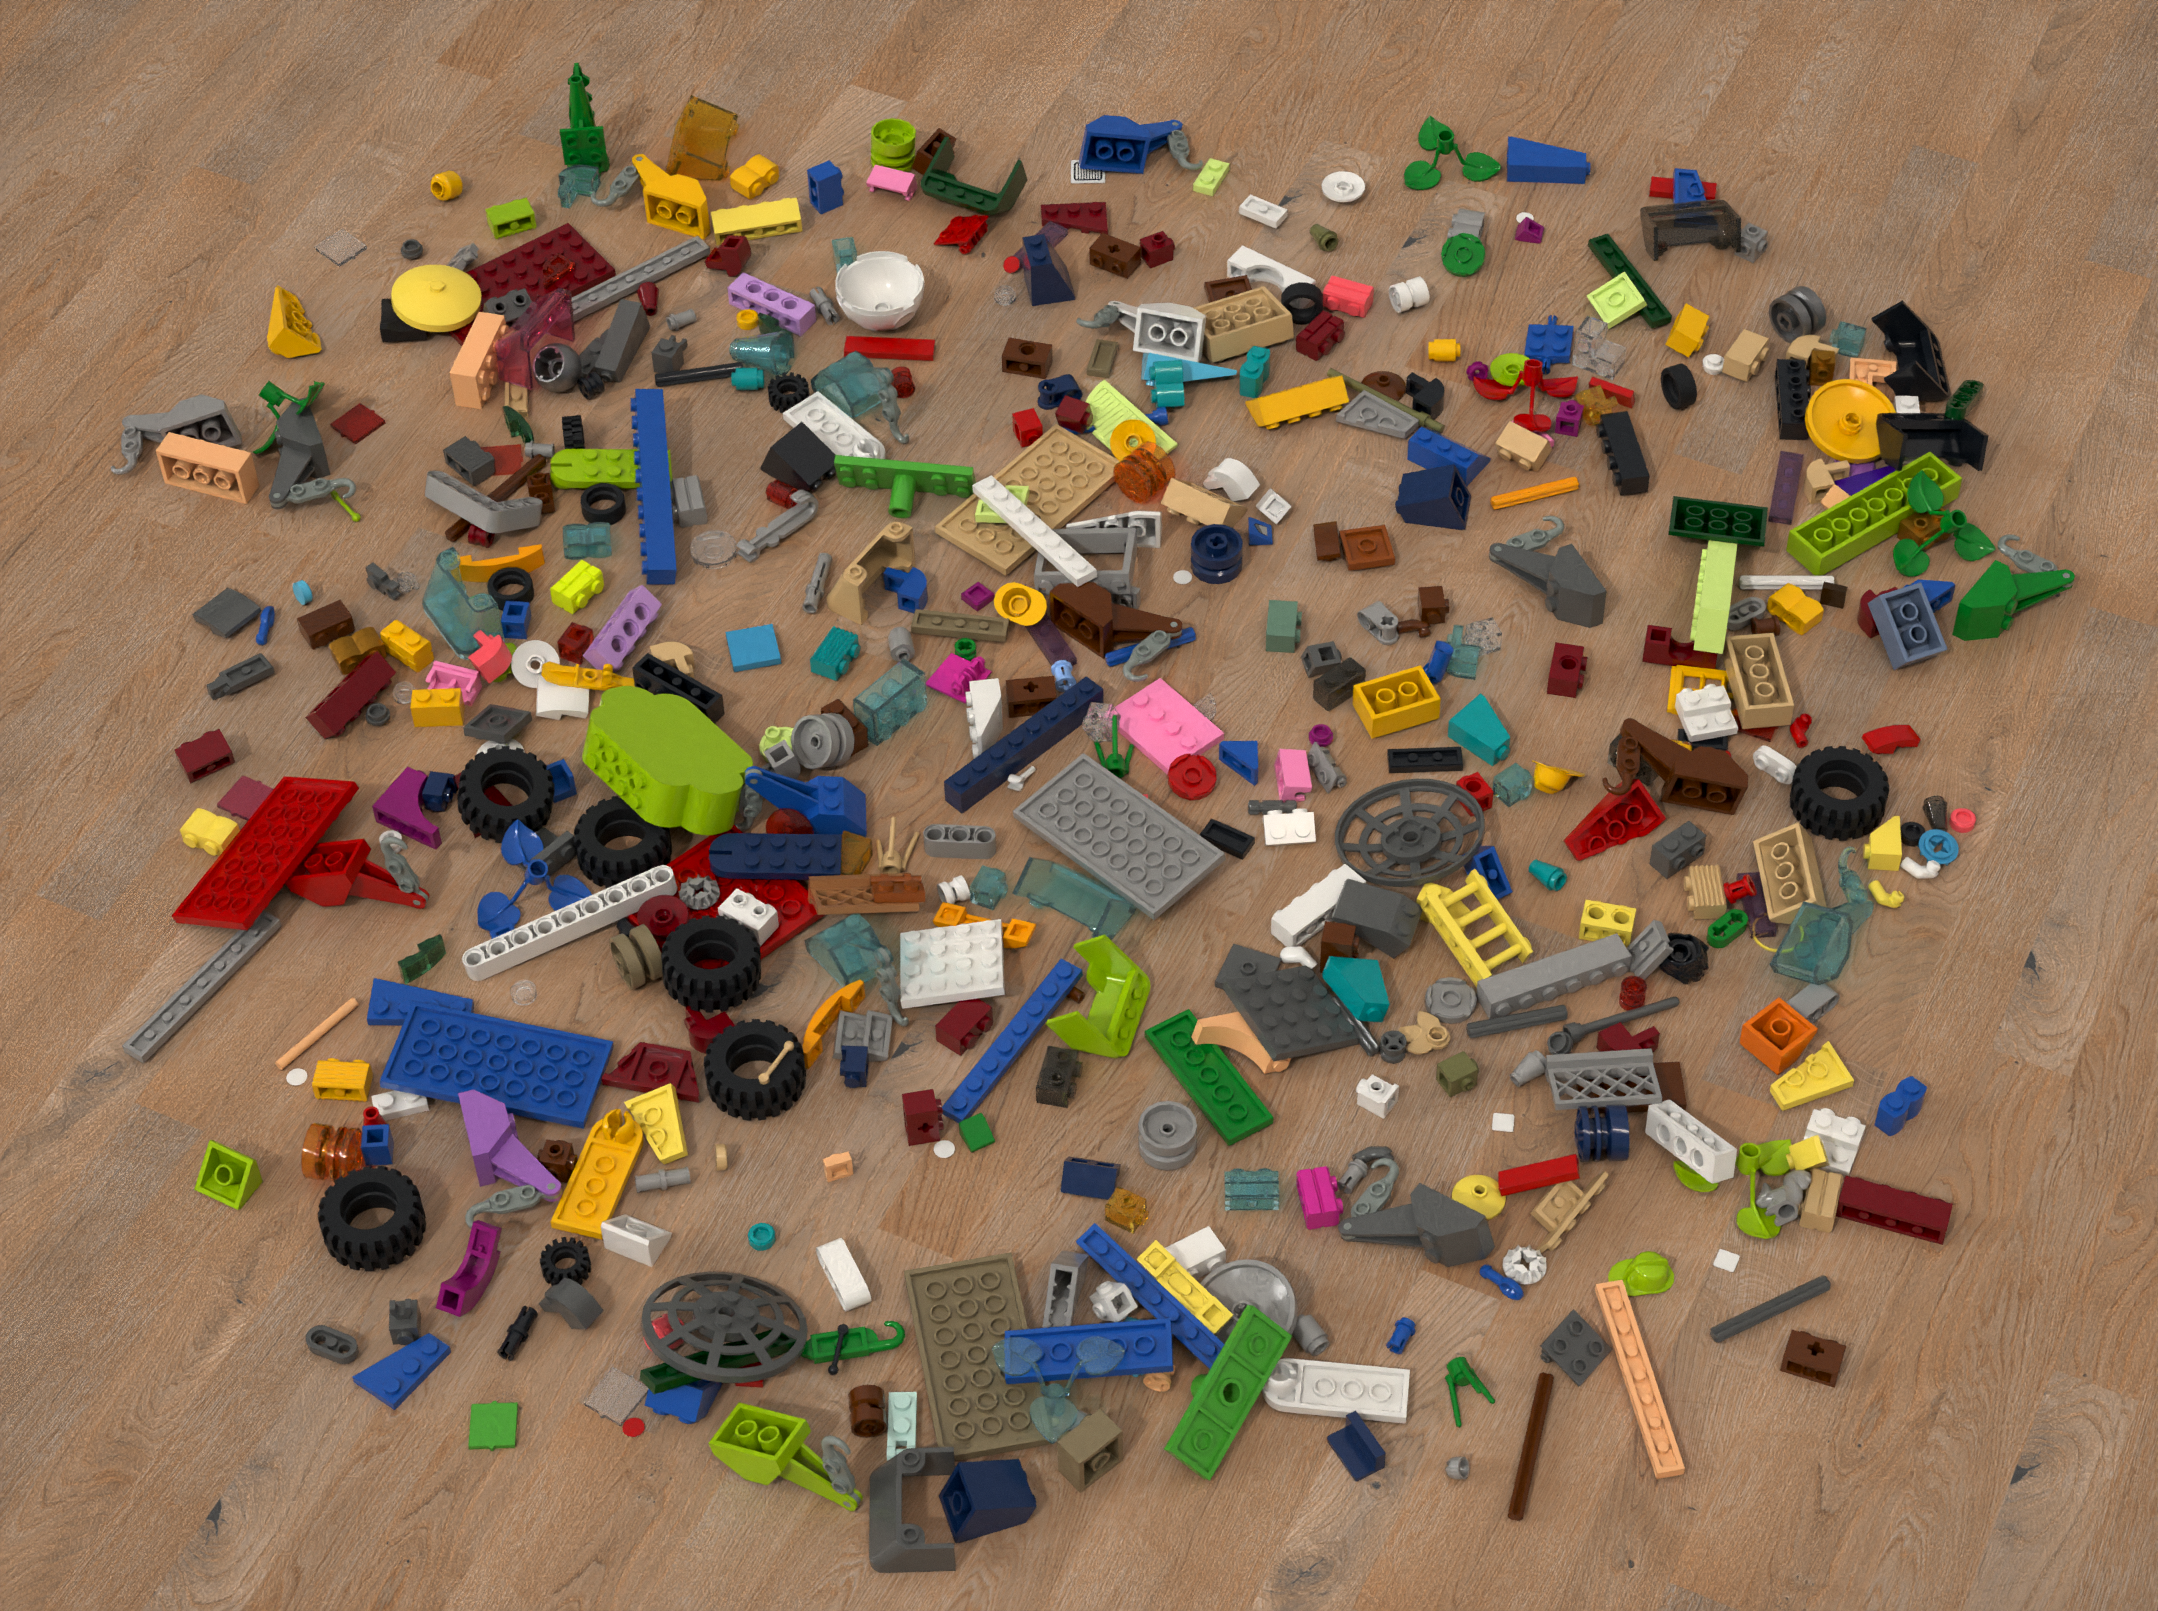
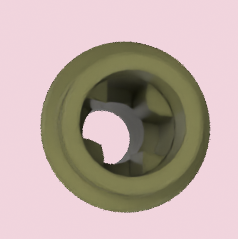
M1314 224L1310 228V234L1321 250L1329 252L1337 247L1339 241L1335 232L1319 224Z

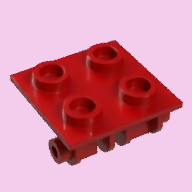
M989 216L954 217L933 244H958L960 247L959 251L962 254L970 253L974 245L988 231V224L985 221Z

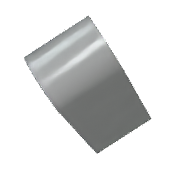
M931 824L923 831L924 850L931 857L990 859L996 854V835L991 827Z
M1816 979L1786 1003L1810 1023L1814 1024L1835 1007L1840 995L1822 980Z

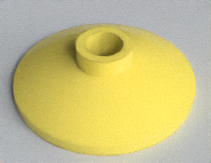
M1484 1175L1467 1176L1458 1181L1452 1191L1453 1200L1485 1215L1487 1220L1498 1216L1504 1209L1506 1196H1501L1499 1183L1493 1178Z

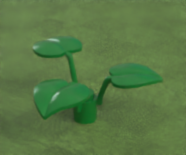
M1429 116L1420 129L1418 142L1424 150L1432 151L1436 149L1434 161L1431 166L1426 161H1414L1409 164L1405 169L1404 184L1414 190H1427L1436 186L1441 179L1440 171L1434 169L1440 153L1447 155L1455 150L1460 163L1464 165L1462 169L1463 175L1474 182H1481L1491 178L1501 170V165L1492 157L1480 152L1469 153L1465 161L1458 149V144L1454 143V133L1452 130L1432 116Z
M268 381L258 396L268 402L266 407L271 409L278 420L280 415L274 408V405L279 407L286 398L300 405V408L295 413L299 415L308 405L311 407L323 390L325 383L314 381V385L309 386L307 398L298 400V398L285 393L275 384ZM277 423L266 443L261 448L252 451L254 454L265 451L275 441L274 432L278 431Z
M1923 470L1913 477L1907 491L1908 502L1912 509L1919 514L1928 511L1930 515L1944 517L1940 521L1941 530L1919 547L1912 539H1902L1895 545L1893 558L1896 569L1901 575L1915 577L1925 572L1929 566L1930 559L1922 550L1944 533H1954L1953 536L1957 538L1954 543L1955 550L1966 561L1979 560L1996 550L1989 538L1979 528L1967 523V517L1961 510H1954L1952 512L1949 510L1937 511L1943 505V493L1939 486Z

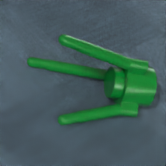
M1113 715V754H1110L1105 760L1099 741L1095 740L1094 744L1101 766L1118 778H1123L1125 774L1129 773V764L1134 745L1130 744L1125 760L1121 754H1118L1117 716Z
M1465 1357L1452 1359L1446 1367L1449 1374L1445 1376V1380L1449 1386L1457 1427H1461L1462 1423L1455 1384L1461 1387L1471 1384L1478 1394L1482 1392L1491 1404L1495 1403V1399L1477 1377L1474 1369L1470 1367Z

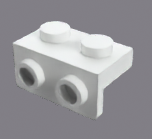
M1304 808L1294 809L1290 814H1283L1282 810L1268 811V815H1264L1262 818L1265 846L1316 842L1314 812H1307V809Z

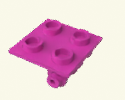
M951 653L925 685L966 704L965 692L970 691L969 681L986 680L992 671L985 668V660L980 656L968 661Z

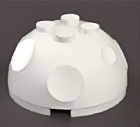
M888 251L869 252L856 256L857 261L849 266L846 263L842 266L836 276V299L850 320L867 330L884 331L897 329L914 317L923 299L924 277L918 264L916 266L911 264L907 256Z

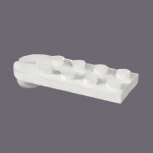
M819 391L783 412V419L794 428L800 422H803L836 455L885 459L883 444Z
M1284 1358L1279 1359L1262 1389V1394L1269 1406L1281 1412L1346 1418L1347 1414L1356 1410L1362 1420L1406 1424L1410 1370Z

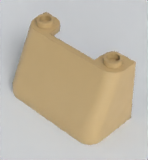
M902 522L889 523L845 569L827 595L828 608L862 625L868 619V611L864 609L865 599L862 598V594L887 567L897 570H905V572L909 573L912 567H916L913 527Z

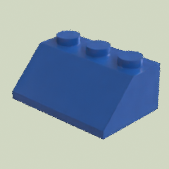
M1420 427L1408 440L1407 460L1425 469L1455 464L1466 487L1491 461L1490 457L1425 427Z

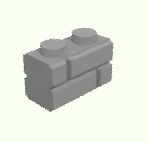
M694 475L688 476L685 479H672V489L670 490L671 503H675L672 506L674 520L678 519L682 528L693 526V524H706L708 522L699 477Z

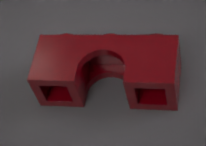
M1654 625L1647 626L1642 662L1669 666L1683 665L1709 669L1716 668L1718 653L1693 650L1695 641L1681 643L1674 640L1671 635L1672 628Z

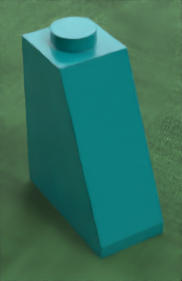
M1481 693L1449 720L1448 737L1491 766L1496 765L1500 760H1505L1509 755L1510 736L1485 696Z
M1329 956L1322 973L1326 983L1358 1021L1383 1022L1390 1003L1378 960Z

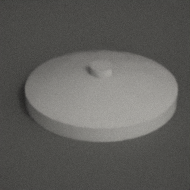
M1236 1260L1216 1268L1201 1281L1200 1284L1234 1315L1215 1335L1224 1344L1247 1305L1256 1307L1292 1335L1298 1316L1297 1298L1286 1277L1272 1265L1258 1260Z

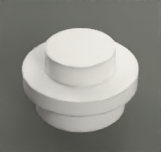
M1717 354L1705 356L1702 362L1705 372L1711 375L1721 373L1724 358Z

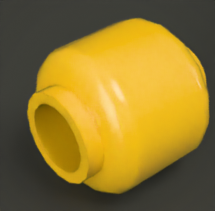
M448 170L436 174L431 180V191L439 200L446 201L456 198L462 192V180L454 171Z

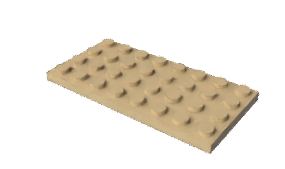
M1055 424L998 472L994 478L1004 487L1006 485L1029 486V497L1026 507L1051 529H1061L1126 472V464ZM972 494L935 526V533L1007 576L1036 549L1008 523L976 522L975 513L978 501L981 499L976 494Z

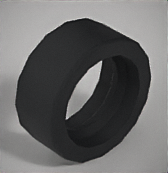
M1298 282L1284 289L1281 294V304L1292 314V322L1294 324L1306 325L1323 311V294L1313 284ZM1298 298H1307L1315 304L1306 309H1298L1292 307L1289 303Z
M1681 363L1664 368L1660 378L1661 387L1669 405L1674 409L1693 405L1697 398V388L1694 377L1688 367Z
M609 483L595 484L587 488L581 495L582 514L584 519L592 525L609 526L620 521L625 515V497L622 490L616 485ZM600 500L616 502L611 508L604 510L590 507L593 503Z
M517 567L500 569L492 574L488 580L487 588L490 601L499 610H504L506 601L529 602L530 604L533 600V582L530 574L523 569ZM519 584L524 586L521 591L512 595L498 593V590L505 585Z

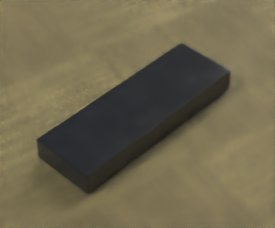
M1461 747L1387 749L1389 773L1463 771Z

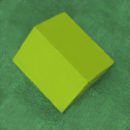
M209 1140L194 1190L240 1210L263 1180L255 1159L214 1140Z

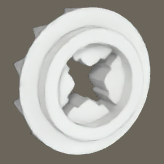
M1518 1245L1513 1250L1509 1249L1507 1255L1503 1258V1270L1506 1276L1514 1279L1519 1284L1536 1283L1546 1273V1258L1541 1255L1540 1249L1534 1250L1530 1245L1527 1247H1520ZM1521 1258L1530 1263L1529 1271L1523 1264H1520Z

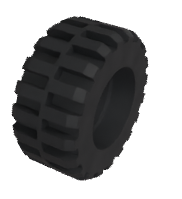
M502 746V749L496 750V747L487 749L485 754L483 751L476 754L474 760L471 759L467 762L465 769L462 770L460 775L457 800L458 811L462 814L461 819L464 824H470V830L474 834L479 832L481 838L485 840L495 839V843H502L506 831L516 820H520L533 832L540 830L542 826L547 824L550 818L555 791L554 783L552 782L553 776L549 770H546L547 765L542 760L537 761L536 755L531 752L526 754L524 749L516 747V750L509 749V746ZM511 784L523 790L527 794L528 799L518 805L502 806L490 801L483 792L493 785Z
M1829 746L1825 747L1822 751L1817 749L1811 752V755H1806L1796 766L1790 791V808L1793 810V815L1797 821L1801 820L1800 824L1806 830L1808 828L1811 829V833L1816 836L1823 835L1828 840L1838 838L1839 841H1847L1848 838L1858 839L1862 837V834L1867 835L1874 828L1878 827L1882 817H1884L1889 794L1887 774L1885 771H1882L1883 768L1877 761L1873 762V758L1867 753L1863 755L1858 749L1853 748V750L1846 749V746H1839L1838 748ZM1840 787L1853 792L1857 798L1849 800L1836 799L1826 795L1821 789Z
M612 796L607 801L603 799L598 801V805L589 807L586 810V814L583 813L578 824L575 826L574 843L580 870L583 871L587 879L593 880V883L600 887L605 885L607 889L652 868L667 865L671 861L672 842L670 829L648 823L619 796ZM633 836L642 839L640 843L628 849L614 850L605 847L609 841L618 837Z
M709 915L702 916V919L697 920L692 918L687 921V924L684 925L682 923L677 926L675 932L672 931L663 943L661 954L663 983L669 995L674 1000L678 999V1003L684 1007L691 1006L692 1010L698 1012L700 1009L706 1010V1013H713V1010L727 1011L731 1006L735 1008L741 1005L742 1000L747 1001L759 986V980L761 979L760 945L755 934L750 932V929L744 924L739 925L737 920L732 918L727 920L724 916L718 915L716 918H709ZM705 959H721L729 962L726 966L716 969H703L694 966L695 963Z
M752 1019V1022L746 1023L743 1020L737 1022V1025L734 1027L731 1025L723 1029V1034L718 1033L712 1039L713 1043H710L706 1049L704 1071L709 1096L721 1111L726 1112L728 1110V1115L735 1118L741 1116L743 1120L751 1121L752 1118H758V1121L766 1120L767 1116L772 1115V1117L780 1115V1111L783 1109L787 1111L793 1106V1101H798L802 1095L801 1091L805 1088L806 1084L805 1061L801 1043L798 1042V1038L794 1033H788V1028L781 1024L776 1026L775 1022L769 1020L760 1022V1019ZM786 1041L794 1043V1049L787 1052L777 1065V1068L769 1076V1083L763 1085L759 1082V1079H746L734 1074L738 1067L751 1061L773 1063L784 1049Z
M365 1166L360 1171L354 1169L349 1171L348 1175L344 1178L340 1176L334 1181L335 1185H330L324 1192L325 1197H322L319 1203L318 1221L328 1252L340 1264L344 1266L349 1264L350 1269L358 1271L360 1268H364L365 1271H374V1268L385 1270L393 1263L398 1265L403 1262V1257L406 1255L409 1257L416 1250L415 1245H420L423 1233L426 1230V1216L417 1186L413 1185L412 1180L407 1175L402 1176L400 1171L396 1169L388 1171L387 1167L377 1166L376 1169H372L371 1166ZM386 1208L395 1212L386 1223L376 1228L358 1229L350 1226V1223L357 1215L368 1209Z

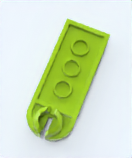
M637 449L561 450L551 459V483L563 490L589 488L599 483H609L619 488L640 487L639 483H635V469H638V465H634V451H637ZM668 450L670 489H672L671 454L670 450Z

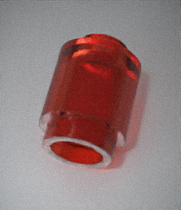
M780 480L770 482L766 488L767 500L785 509H790L798 504L790 498L798 489Z

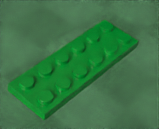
M1189 1009L1145 1030L1147 1041L1228 1146L1273 1124L1274 1117L1218 1045H1196L1191 1037L1198 1020Z

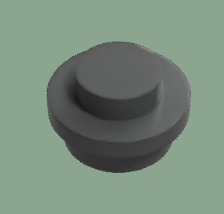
M415 239L406 240L402 244L401 254L407 259H416L423 253L422 245Z
M375 703L368 707L366 720L369 724L380 726L389 721L390 711L384 704Z
M1564 1031L1554 1032L1547 1041L1549 1052L1552 1055L1569 1054L1573 1047L1572 1037Z

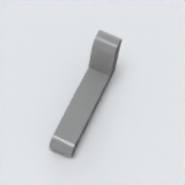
M441 471L427 472L425 496L486 532L502 533L540 525L543 502L538 498L524 497L496 502L447 473Z

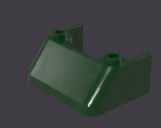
M945 136L921 179L920 185L923 193L929 197L985 215H994L1011 210L1027 182L1022 161H1017L1003 189L998 194L957 181L953 174L947 172L955 155L949 137Z

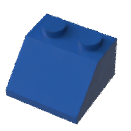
M702 1379L658 1394H653L648 1389L644 1406L653 1408V1412L657 1414H671L679 1417L678 1420L683 1423L694 1424L706 1417L722 1386V1382Z

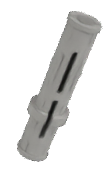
M828 553L819 554L811 582L806 587V598L802 608L807 613L816 612L819 600L824 595L825 590L823 587L833 560L832 556Z

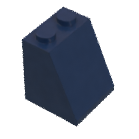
M1045 234L1022 237L1024 279L1031 305L1037 306L1075 300L1067 266Z
M1455 464L1403 474L1401 484H1399V496L1395 502V508L1405 523L1464 530L1468 518L1471 494Z
M1019 1459L959 1462L938 1495L955 1543H962L1024 1524L1037 1507L1036 1498L1030 1490L1027 1474L1023 1470Z

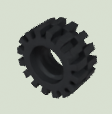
M790 372L789 376H786V373H782V377L776 375L775 379L772 378L770 384L768 383L770 406L775 411L780 409V413H783L785 410L787 411L808 398L809 386L806 378H801L800 374L794 376L792 372ZM785 392H795L793 394H783Z
M581 415L562 417L565 449H585Z
M561 1237L562 1242L558 1243L557 1239L552 1241L553 1246L547 1244L545 1246L546 1251L542 1250L540 1258L545 1281L554 1286L558 1285L563 1278H569L582 1285V1278L587 1280L589 1277L588 1273H591L588 1249L586 1246H583V1242L579 1240L576 1243L575 1238L572 1237L567 1242L566 1237ZM564 1258L576 1260V1263L567 1269H559L555 1266L558 1261Z

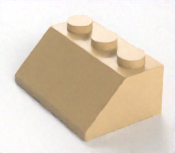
M1171 478L1161 501V504L1168 507V512L1180 516V513L1187 516V521L1199 525L1201 522L1205 525L1222 524L1233 528L1248 509L1197 484L1176 478Z

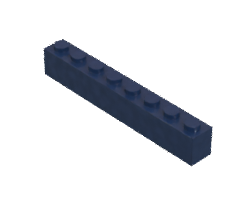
M1087 676L946 779L944 781L945 801L963 814L1006 782L1010 774L1015 775L1104 709L1103 688Z

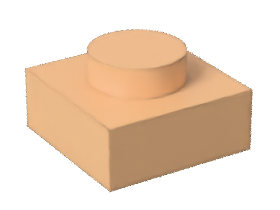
M849 1151L833 1154L823 1159L824 1172L828 1182L853 1175L852 1159Z

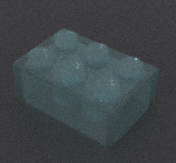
M902 659L853 699L854 715L868 728L867 737L871 743L878 746L884 740H888L901 726H905L918 712H922L927 706L925 672L906 659Z

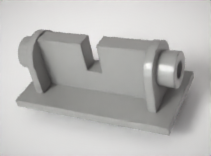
M1314 742L1307 755L1308 765L1327 794H1330L1333 786L1344 787L1347 783V777L1339 767H1335L1336 762L1330 755L1329 750L1320 747L1317 742Z

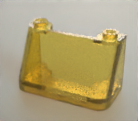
M691 95L677 121L665 172L670 176L680 174L697 180L721 181L722 178H727L731 166H728V161L725 158L729 139L732 135L735 136L739 129V124H737L738 114Z

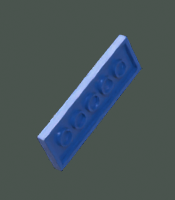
M1171 1318L1005 1331L1006 1384L1174 1372Z

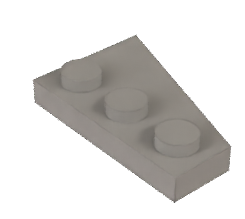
M1365 390L1336 415V422L1403 439L1407 438L1419 426V419Z

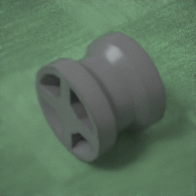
M1392 1030L1382 1035L1380 1056L1385 1062L1396 1064L1405 1058L1407 1040L1403 1033Z

